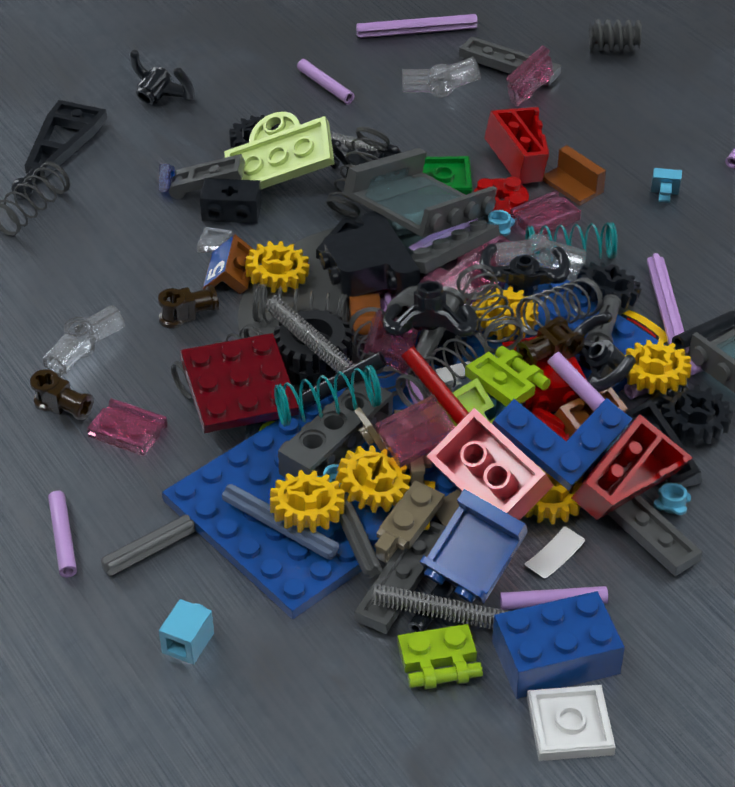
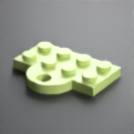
M289 112L272 113L261 119L254 126L249 137V143L224 151L225 158L242 154L246 163L241 180H260L261 189L334 165L330 125L325 116L300 124L297 117ZM280 124L276 129L271 130L274 125Z

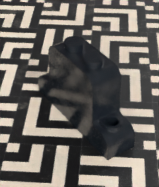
M375 211L365 213L362 216V226L331 234L324 238V252L319 254L323 270H328L331 284L333 286L337 285L341 294L355 297L383 289H391L397 296L404 289L421 283L420 269L385 216Z

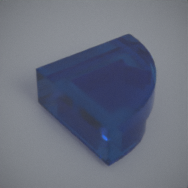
M170 164L159 165V192H169L171 179L175 172V167Z

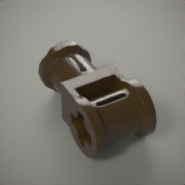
M213 285L192 293L188 287L181 289L170 288L163 290L158 295V303L161 306L159 323L169 329L179 328L186 322L196 320V313L207 310H219V300Z
M556 317L546 326L537 330L536 338L530 341L518 342L516 351L522 355V360L529 365H536L538 361L547 357L550 359L557 352H560L568 359L581 351L585 338L579 332L572 331L568 327V322L563 317Z
M39 370L30 378L31 388L35 391L34 404L37 409L51 411L58 415L65 410L73 414L74 418L79 421L85 420L90 414L94 404L93 395L88 393L81 394L71 390L70 382L58 377L57 373L53 370Z

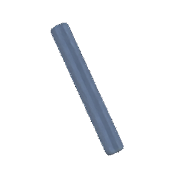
M233 484L227 485L222 493V499L225 502L324 558L333 559L339 550L337 542L317 531L312 533L309 528H304L301 533H298L297 526L294 525L288 529L284 528V520L280 522L274 520V513H270V505Z

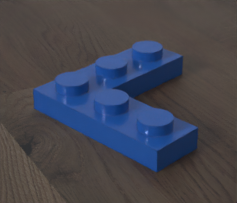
M606 398L574 434L565 441L517 400L513 399L493 420L492 425L527 457L569 491L628 427L632 418Z

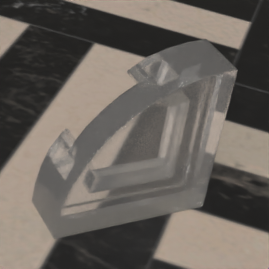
M205 227L197 243V253H210L233 236L232 231Z

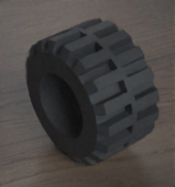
M299 310L298 316L300 315L301 318H304L306 323L308 322L309 325H312L317 332L323 335L322 337L331 342L330 345L336 346V349L338 348L342 352L341 354L344 353V356H347V359L349 358L352 361V333L346 320H342L340 315H333L332 311ZM279 322V326H276L274 329V338L292 385H300L303 379H307L312 386H315L320 375L330 378L337 374L334 369ZM304 382L303 388H308L309 385L307 382Z

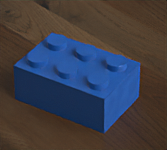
M598 591L494 615L492 643L516 699L527 697V690L564 688L621 674L625 646Z

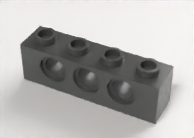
M363 378L354 383L357 406L361 408L377 431L393 416V393L380 387L381 405L372 407ZM349 387L338 397L340 415L336 412L335 401L327 404L322 410V419L318 415L311 422H307L291 440L281 445L278 450L280 475L286 477V474L289 473L296 477L299 470H303L305 475H310L315 470L317 471V476H322L327 466L339 464L341 458H345L348 450L354 452L357 446H361L365 442V439L358 430L363 427V424L354 412Z

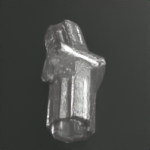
M474 57L448 66L446 64H436L431 69H402V93H432V95L439 98L450 95L452 89L481 79L478 63Z
M540 233L531 235L527 240L495 243L497 252L494 254L496 267L509 266L511 260L515 257L529 255L539 262L540 267L558 269V261L552 252L555 247L560 246L568 255L570 261L569 274L578 275L579 270L585 264L587 255L585 249L551 241L546 235ZM539 250H545L541 254H536Z
M110 305L89 318L74 317L69 319L64 324L65 334L43 357L44 367L53 370L59 377L67 374L80 358L90 356L94 352L95 343L125 327L124 318L114 305Z

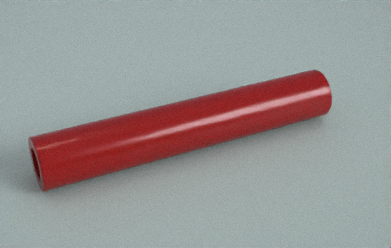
M414 346L401 355V358L458 425L469 414L466 408Z

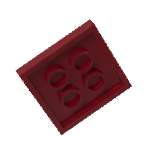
M273 333L180 350V359L204 434L279 419L274 387L279 384L284 386L286 382L291 384ZM286 386L285 392L289 403L290 415H299V406L291 388Z

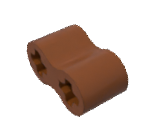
M379 293L349 297L350 319L357 311L363 308L376 307L381 309ZM371 311L360 315L353 325L354 331L356 332L362 324L368 321L382 320V314ZM382 322L369 323L362 327L358 333L368 335L383 328ZM383 333L380 336H377L373 339H365L364 341L371 342L381 340L383 338Z

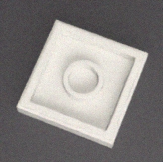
M602 685L527 690L528 708L539 761L615 755L616 746Z

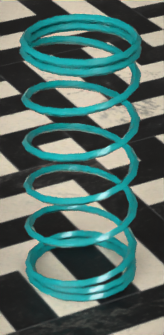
M613 222L605 223L599 236L597 227L590 223L584 239L582 229L576 223L571 229L568 240L566 229L560 224L556 228L553 240L550 229L543 225L539 233L538 244L534 227L532 225L527 226L525 234L526 255L534 259L536 256V259L540 261V244L544 228L547 229L551 251L553 252V249L556 247L558 230L562 227L570 261L572 235L574 228L577 226L582 240L583 259L586 260L588 232L590 227L593 226L598 241L599 259H602V239L605 227L607 256L610 260L615 259L618 245L616 226ZM552 253V261L554 262L555 257Z
M367 365L364 368V372L359 368H355L352 372L351 384L346 375L338 371L334 379V389L328 378L320 375L317 381V392H315L314 387L307 379H303L300 384L299 397L290 383L286 382L284 386L281 384L275 385V403L282 425L286 427L291 423L290 408L285 392L286 386L291 388L296 398L302 421H306L302 398L304 382H307L314 395L319 417L323 418L320 403L321 378H324L335 401L336 412L340 415L341 412L337 398V379L340 374L349 387L354 410L358 408L354 394V376L356 371H359L364 378L371 406H380L381 388L374 367ZM371 379H372V382H373L374 393H373V389H372V385H371Z

